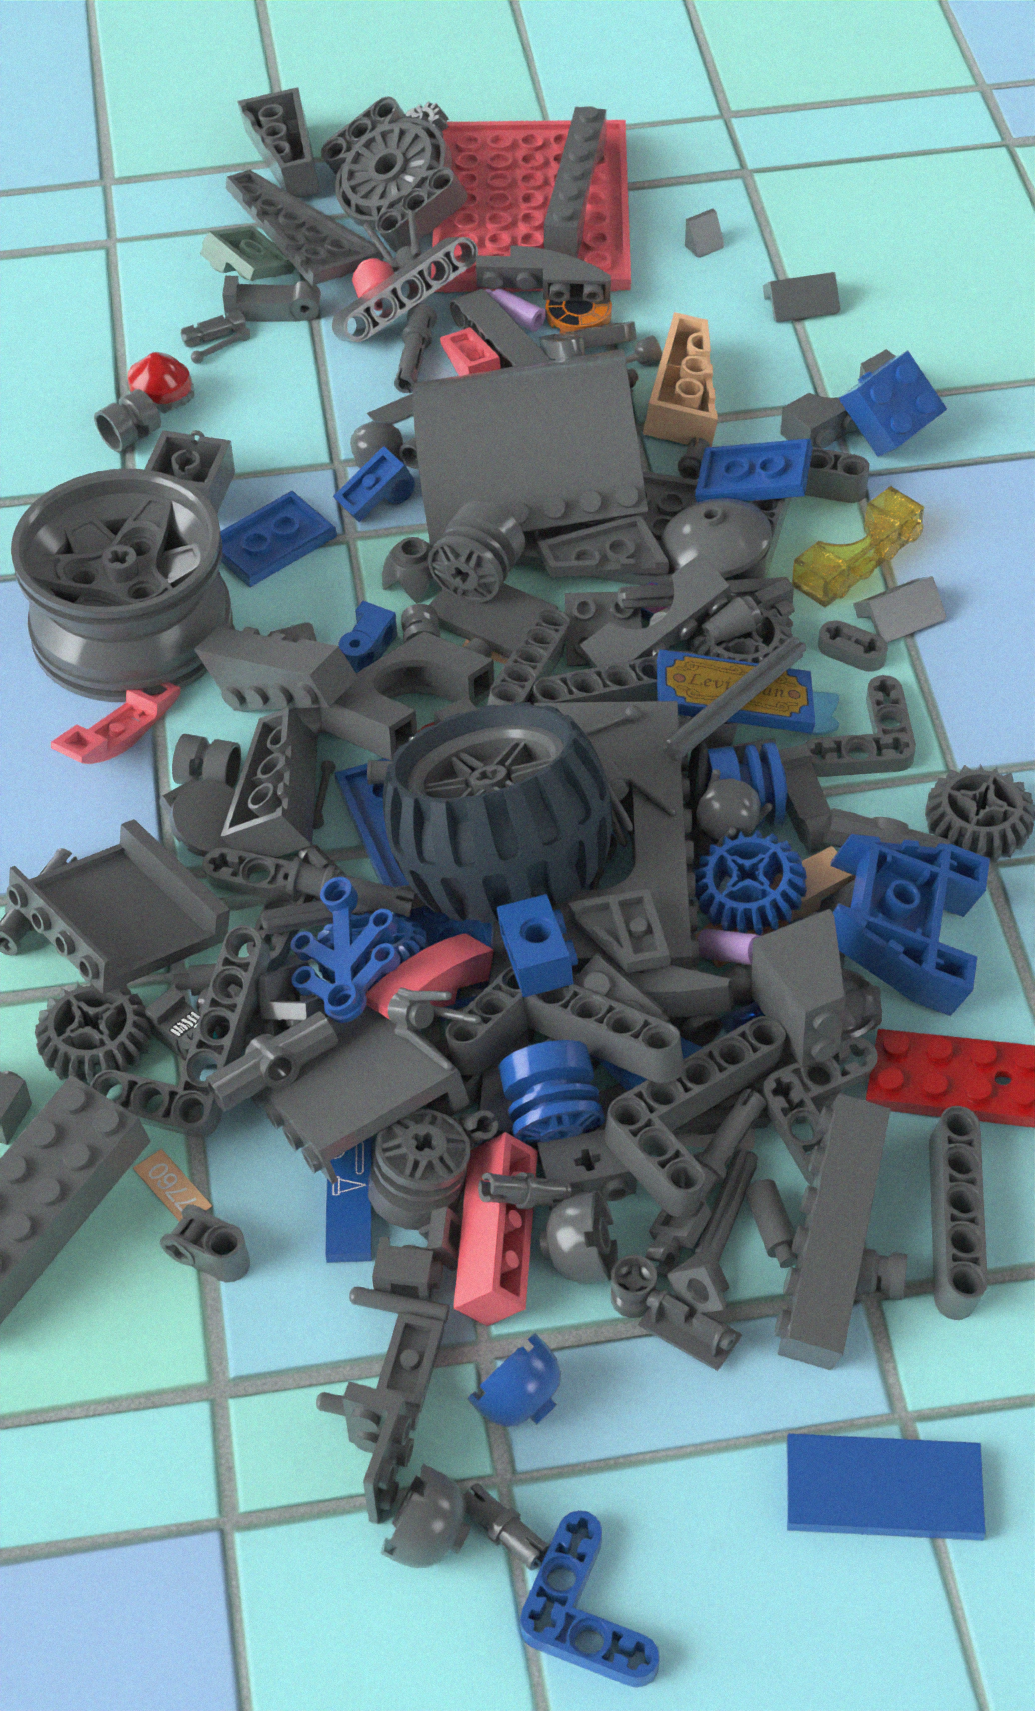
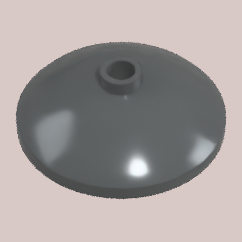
M715 498L695 503L679 512L663 530L660 546L669 561V567L675 572L702 552L723 578H727L749 569L765 555L771 543V528L766 515L754 505L737 499Z

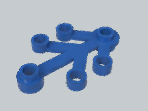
M335 877L327 881L320 892L322 902L333 913L334 951L319 943L313 934L308 931L295 935L290 945L292 951L300 960L308 961L313 959L335 972V983L330 984L322 980L310 966L298 968L293 973L291 982L301 995L314 994L324 1000V1010L332 1021L347 1023L356 1019L365 1009L367 1003L365 992L381 973H390L399 966L400 955L391 944L383 943L373 949L371 960L354 978L353 969L379 938H388L397 931L398 921L390 910L379 909L371 915L369 924L352 943L351 912L357 906L358 893L347 878ZM388 920L386 924L380 926L382 922ZM309 943L307 947L301 949L305 944ZM390 955L386 960L381 961L385 956ZM310 978L308 982L302 984L304 980Z

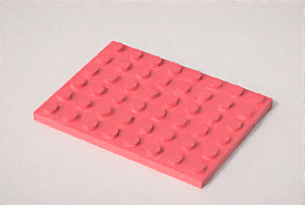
M571 120L446 122L448 128L443 130L442 133L451 150V170L466 189L467 200L461 208L433 229L432 247L448 237H468L476 243L478 256H510L511 245L544 249V222ZM607 120L606 145L602 161L599 160L593 173L586 206L582 242L578 254V259L592 264L611 275L610 291L631 290L626 120ZM457 244L454 249V256L458 261L462 255V250ZM475 262L471 267L435 292H473L478 289L485 290L487 287H477ZM433 263L431 266V279L434 277L436 273V268ZM501 288L509 292L543 291V289Z

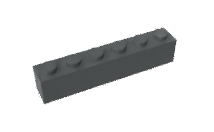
M839 1093L830 1108L824 1106L817 1124V1132L823 1134L821 1146H815L808 1168L809 1172L815 1173L813 1185H807L800 1206V1211L807 1213L804 1227L798 1226L792 1244V1252L798 1254L796 1267L789 1268L783 1287V1294L790 1295L787 1310L781 1309L775 1325L774 1336L781 1338L778 1355L832 1370L844 1354L891 1108Z

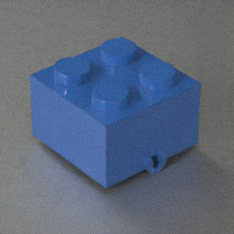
M908 350L890 359L873 373L869 371L857 379L859 381L857 385L838 398L877 457L898 448L947 410Z

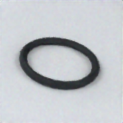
M704 740L691 750L687 778H689L690 801L686 802V804H688V809H691L692 824L697 823L696 810L698 809L699 799L702 798L707 789L708 749ZM697 769H698V782H697V791H696V778H697Z

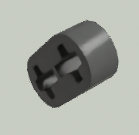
M838 620L824 623L819 630L818 648L827 657L868 672L877 671L885 665L888 646L882 637Z

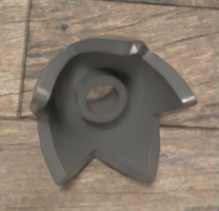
M417 537L405 538L390 550L384 562L382 571L383 590L399 581L409 597L415 603H419L431 579L434 578L428 566L429 552L433 546Z

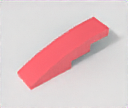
M471 327L440 337L441 345L458 375L501 369L499 356Z

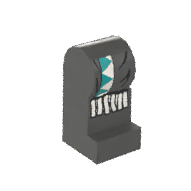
M172 986L148 1006L145 1012L147 1021L151 1024L152 1036L186 1061L200 1013L187 1004L184 995ZM219 1026L216 1027L213 1039L219 1040L224 1038L225 1034Z

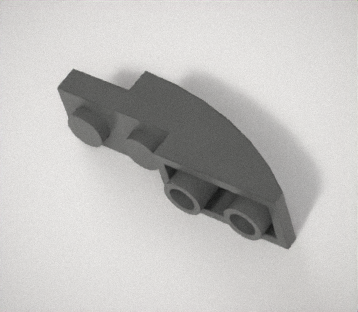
M511 245L510 256H476L477 287H487L490 289H543V300H554L557 302L566 300L588 301L591 303L600 301L610 302L611 275L592 264L570 255L548 249Z

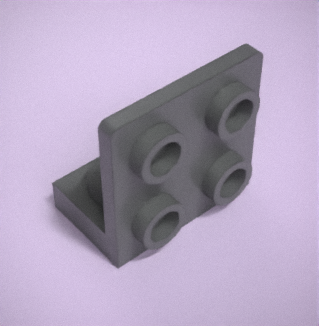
M349 1381L342 1398L349 1442L354 1443L356 1447L365 1452L373 1453L363 1485L369 1522L379 1524L384 1509L391 1511L395 1504L399 1488V1482L395 1481L399 1467H407L412 1456L414 1439L409 1438L412 1418L406 1416L404 1396Z

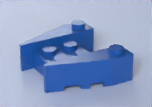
M851 834L830 863L831 867L856 876L851 908L839 904L832 912L835 919L839 951L910 1001L951 1016L974 989L977 956L939 942L943 910L962 917L969 912L986 891L990 859L953 844L939 843L936 847L920 846L919 841L904 839L901 844L880 842V838L877 836Z

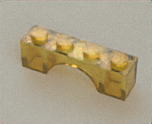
M892 486L888 487L867 503L864 531L867 536L849 544L816 542L794 559L792 586L825 608L836 599L843 598L855 584L862 579L869 578L878 566L885 561L892 560L900 549L909 542H915L920 537L924 528L922 523L924 506Z

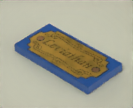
M659 649L657 656L658 701H677L678 715L695 717L758 665V663ZM787 669L726 722L812 734L816 722L811 671Z

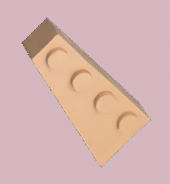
M674 312L648 404L643 429L644 435L688 445L691 439L696 438L695 447L698 444L699 438H703L712 447L718 415L715 410L716 395L712 383L713 365L710 363L711 347L708 320Z

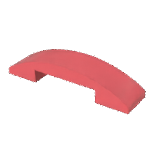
M170 682L163 683L161 686L167 688V690L162 694L152 696L142 692L143 688L126 690L125 704L89 729L76 724L51 742V748L83 764H94L114 758L131 748L175 703L181 693V687Z

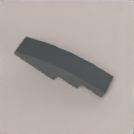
M673 965L647 969L643 973H627L624 969L618 968L665 1009L663 1013L667 1017H688L728 1012L733 1008L731 979ZM572 972L573 980L579 973Z

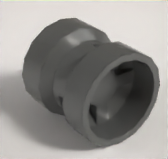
M414 604L402 612L401 626L404 632V643L422 632H427L441 638L438 629V615L433 607L426 604Z
M715 1013L688 1017H668L670 1019L669 1022L673 1026L680 1028V1037L700 1047L712 1042L720 1034L723 1023Z
M864 1248L856 1294L870 1296L874 1292H881L888 1298L902 1300L906 1279L907 1254L893 1252L889 1256L879 1255L874 1249Z
M627 1255L620 1258L614 1264L611 1271V1304L622 1316L640 1318L650 1308L646 1305L650 1293L657 1286V1270L650 1260L639 1255Z

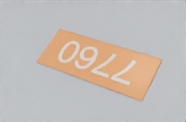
M162 1149L133 1167L135 1172L179 1222L183 1218L182 1210L188 1204L198 1206L205 1211L212 1207L209 1201Z

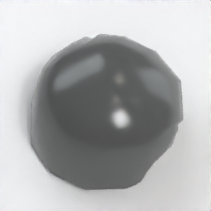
M371 421L358 427L352 434L350 441L351 452L354 455L356 466L360 469L383 446L401 461L399 449L404 444L399 429L389 422Z
M723 779L712 782L706 793L699 799L698 809L696 810L699 828L708 837L717 841L732 827L736 829V834L731 841L738 839L740 830L748 837L754 830L760 814L761 804L758 793L747 783L735 779Z

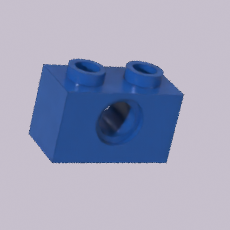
M547 894L497 907L501 937L523 998L573 985L571 966L578 965L576 951L572 940L564 941L562 935L566 934V927L561 910H552Z

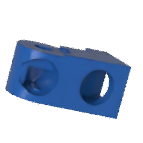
M362 601L355 610L357 624L352 632L344 634L339 640V648L355 673L379 660L398 636L396 613L366 601Z

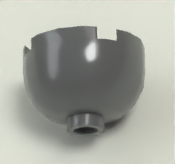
M586 1191L565 1198L553 1208L547 1219L546 1231L540 1233V1247L543 1257L545 1259L551 1258L554 1267L564 1278L581 1284H597L611 1280L612 1268L618 1261L617 1239L610 1240L608 1225H614L613 1218L602 1192Z
M423 1464L420 1477L415 1476L391 1525H394L396 1530L390 1540L385 1538L380 1553L412 1568H428L438 1564L449 1550L458 1554L469 1534L471 1526L463 1523L467 1505L464 1494L457 1484L443 1473Z

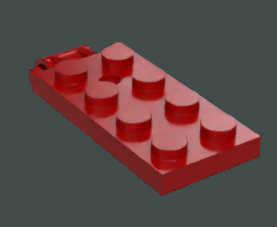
M888 1029L877 1030L875 1049L878 1057L877 1063L869 1077L866 1094L867 1102L891 1108L890 1111L937 1117H941L942 1113L951 1106H962L974 1112L980 1122L1035 1128V1045ZM999 1077H1006L1011 1079V1082L1006 1085L998 1084L995 1081V1079Z

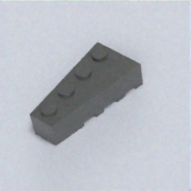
M298 87L237 101L246 134L281 188L297 198H305L311 194L320 193L306 116Z
M222 622L194 649L221 690L223 700L234 711L285 709L287 707H330L358 678L339 646L303 638L295 643L287 638L285 634L274 633L271 637L262 636L256 628L246 626L242 631L235 630L233 623Z
M289 707L261 717L258 720L220 836L232 849L277 858L312 845L318 736Z

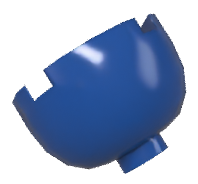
M536 1332L527 1339L534 1346L529 1352L523 1346L518 1348L480 1385L481 1389L485 1392L482 1397L474 1391L467 1398L476 1410L492 1423L503 1427H517L531 1418L537 1425L557 1406L551 1397L560 1385L561 1370L556 1356Z

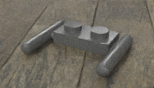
M355 1286L349 1293V1300L352 1304L398 1313L376 1389L404 1396L406 1416L412 1418L410 1430L415 1431L443 1338L444 1326L448 1320L450 1305ZM322 1392L317 1396L316 1407L319 1411L345 1416L343 1396Z

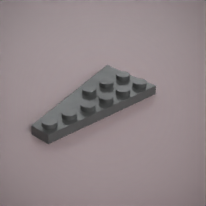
M252 170L227 176V191L312 286L355 272L358 265L367 259L376 258L383 261V255L375 244Z

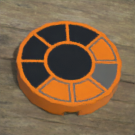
M547 300L545 317L552 328L553 325L560 328V333L603 326L604 324L608 325L612 317L611 300L610 302L600 301L596 303L588 301L566 300L557 302Z

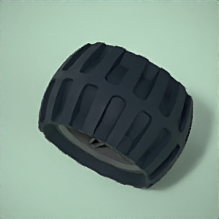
M515 702L512 705H487L474 711L454 714L430 728L426 727L417 732L413 739L396 750L393 763L387 766L383 789V814L387 839L393 857L403 876L418 897L435 913L442 912L450 919L463 922L467 919L490 923L498 922L499 920L497 907L547 894L550 904L556 906L568 900L569 896L580 888L587 887L595 879L598 868H603L610 847L612 802L608 780L598 754L584 731L569 715L564 716L558 708L549 705L544 707L531 705L529 702Z

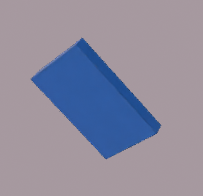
M811 439L704 448L695 493L697 503L715 498L754 501L805 496L813 449Z
M292 490L221 531L223 548L221 562L248 587H252L336 538V527Z

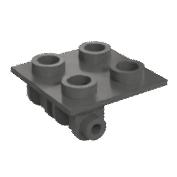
M618 592L565 593V614L570 618L566 638L567 666H591L584 658L580 645L609 622L626 629H642L641 608L622 609L617 603Z

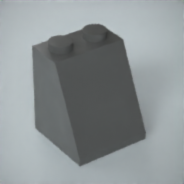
M830 909L753 939L751 996L765 1016L774 1018L782 1023L786 1031L784 1043L801 1067L817 1061H826L834 1054L840 1052L845 994L835 919Z

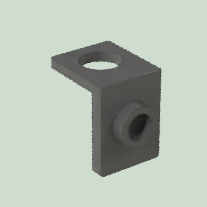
M712 1247L702 1249L667 1274L678 1301L690 1307L689 1316L696 1315L697 1312L702 1314L723 1310L727 1307L722 1293L729 1289V1284Z

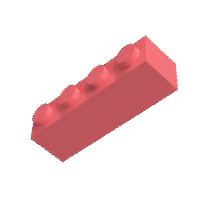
M506 1132L470 1150V1160L466 1173L453 1309L485 1326L494 1324L526 1309L533 1207L531 1209H519L516 1207V1204L485 1203L480 1200L478 1193L479 1181L490 1182L482 1179L484 1173L517 1176L520 1172L533 1173L534 1177H536L538 1151Z

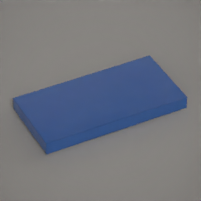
M787 1434V1531L984 1541L986 1531L981 1443Z

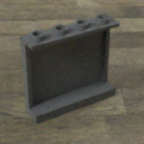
M135 819L121 824L120 844L34 878L28 879L16 866L10 867L7 897L12 907L17 910L19 909L31 921L34 929L39 933H43L55 946L57 952L62 957H66L79 970L83 979L90 981L102 994L216 946L224 941L228 933L230 909Z
M367 1005L363 1012L350 1022L336 1023L330 1018L327 1019L334 1029L339 1043H337L336 1047L300 1067L298 1076L289 1086L282 1089H273L268 1086L250 1097L257 1108L264 1106L265 1113L275 1129L283 1127V1133L293 1150L297 1151L301 1148V1153L312 1172L321 1171L331 1184L336 1183L338 1179L330 1160L440 1096L455 1112L470 1104L459 1070L454 1065L452 1070H445L407 1038L396 1035L395 1028L397 1024L392 1023L388 1018ZM414 1030V1032H415L416 1034H418L422 1039H424V1040H425L427 1043H429L433 1048H435L438 1052H440V1051H439L426 1037H424L418 1030H416V1031Z

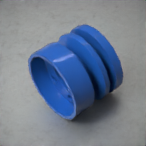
M774 742L762 744L760 758L755 744L746 745L743 764H739L733 747L708 749L707 787L713 770L719 769L721 772L719 780L735 779L747 783L758 793L761 808L767 803L772 805L771 811L766 815L770 826L783 825L785 820V803L787 801V783L785 770L776 744ZM765 816L755 828L763 827Z
M555 1040L534 1044L513 1052L498 1065L505 1098L513 1102L508 1109L511 1122H514L512 1125L514 1137L528 1146H537L539 1142L544 1143L589 1133L604 1123L605 1117L602 1104L598 1103L600 1101L598 1088L590 1085V1082L594 1079V1072L586 1044L575 1040Z

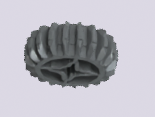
M761 603L758 605V608L762 615V622L756 625L755 631L718 642L720 646L717 644L713 645L707 639L702 627L704 623L712 618L710 615L699 624L698 630L691 636V652L696 655L759 664L790 637H793V634L791 633V628L788 627L786 618L779 617L777 609L767 611L764 604Z
M981 764L976 770H971L964 765L960 773L950 769L946 778H938L935 787L931 788V792L928 794L925 816L928 822L929 834L949 839L950 844L983 857H989L995 863L1001 857V854L1011 858L1015 849L1022 850L1026 840L1029 839L1033 832L1035 806L1032 805V793L1025 792L1024 782L1013 783L1012 773L1004 776L1000 775L997 767L993 771H986Z
M77 981L75 990L69 992L61 988L60 999L48 998L47 1010L39 1011V1024L35 1025V1036L38 1042L36 1043L37 1050L48 1070H55L60 1080L73 1075L80 1081L87 1079L88 1083L91 1084L93 1078L105 1070H117L128 1073V1065L139 1067L140 1055L148 1054V1041L151 1040L152 1029L151 1024L147 1021L146 1008L143 1006L142 999L138 994H131V990L128 989L126 984L102 994L92 983L90 986L83 987Z

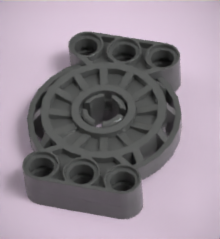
M386 96L377 100L331 137L321 149L323 160L336 175V198L341 208L357 225L363 227L364 223H369L373 230L379 232L394 252H397L402 247L411 246L408 216L410 210L415 212L419 241L461 208L467 200L466 189L451 170V150L439 130L427 121L418 118H408L393 97Z

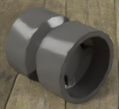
M135 389L120 398L119 404L113 402L94 415L95 425L100 436L108 447L116 452H120L137 442L138 437L144 438L161 427V418L157 407L152 399L140 389Z
M182 734L176 744L173 755V781L176 784H184L193 778L196 781L213 780L225 783L234 789L241 765L240 745L237 742L214 739L210 744L207 737Z

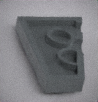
M641 514L537 542V553L550 577L669 573V561Z

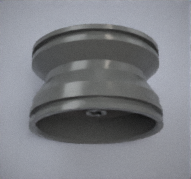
M123 468L97 471L73 478L49 490L25 511L17 523L11 541V555L18 585L23 595L30 602L28 630L32 649L41 669L55 683L74 694L86 698L108 702H126V690L143 688L142 692L150 696L162 694L167 690V688L161 686L163 683L170 682L182 689L208 672L194 649L222 622L233 623L229 591L219 572L223 555L219 520L215 509L199 490L179 478L152 470Z

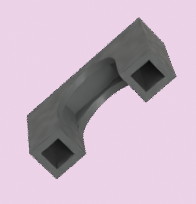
M422 632L356 673L358 678L330 707H320L322 730L392 761L396 750L401 745H406L409 742V738L414 737L417 733L416 710L396 702L392 698L409 693H429L456 702L466 696L475 706L489 697L491 686L495 681L494 661L427 632Z

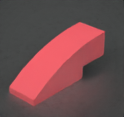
M466 933L438 942L407 959L394 971L383 977L366 993V1005L389 1019V1002L401 987L412 991H448L452 995L450 1000L429 1002L431 1005L439 1007L453 1005L456 1001L458 988L489 980L494 950Z

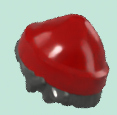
M152 352L133 364L128 371L127 386L129 392L135 389L144 391L152 399L157 409L161 410L164 414L177 409L179 406H184L194 397V385L188 368L169 354Z

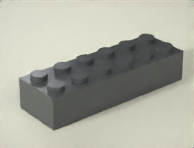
M73 1075L66 1080L0 1158V1324L151 1142L137 1116Z

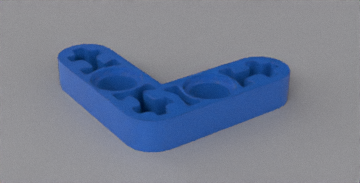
M581 1510L570 1512L559 1523L523 1606L520 1617L522 1637L529 1646L624 1685L636 1688L646 1686L654 1680L659 1668L660 1655L658 1647L653 1640L641 1633L576 1608L601 1549L602 1528L599 1520L593 1514ZM580 1528L588 1530V1539H583L580 1542L576 1559L569 1555L572 1549V1534H577ZM561 1568L569 1570L576 1578L571 1588L562 1591L551 1587L547 1580L551 1572ZM547 1600L554 1604L551 1611L552 1627H545L543 1632L539 1633L535 1631V1622L533 1620L540 1621L546 1610ZM589 1630L600 1634L604 1641L602 1648L596 1653L591 1654L582 1652L575 1645L577 1636ZM612 1641H618V1653L614 1652V1662H609L607 1660L611 1655ZM636 1651L643 1652L646 1664H640L637 1670L628 1668L627 1657H633Z

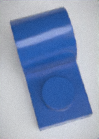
M383 446L333 497L352 517L360 522L384 498L392 504H400L406 501L412 495L416 482L406 466Z

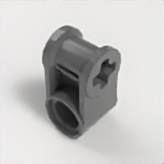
M192 1204L184 1207L182 1210L183 1218L171 1234L166 1233L160 1239L162 1249L171 1258L181 1264L190 1265L222 1282H235L241 1279L250 1267V1258L241 1230L237 1226L214 1217L204 1209ZM232 1251L227 1255H221L224 1252Z

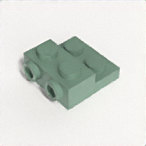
M253 225L209 231L202 243L203 247L200 255L210 262L213 269L221 273L237 271L242 278L249 281L293 274L295 266L282 251Z

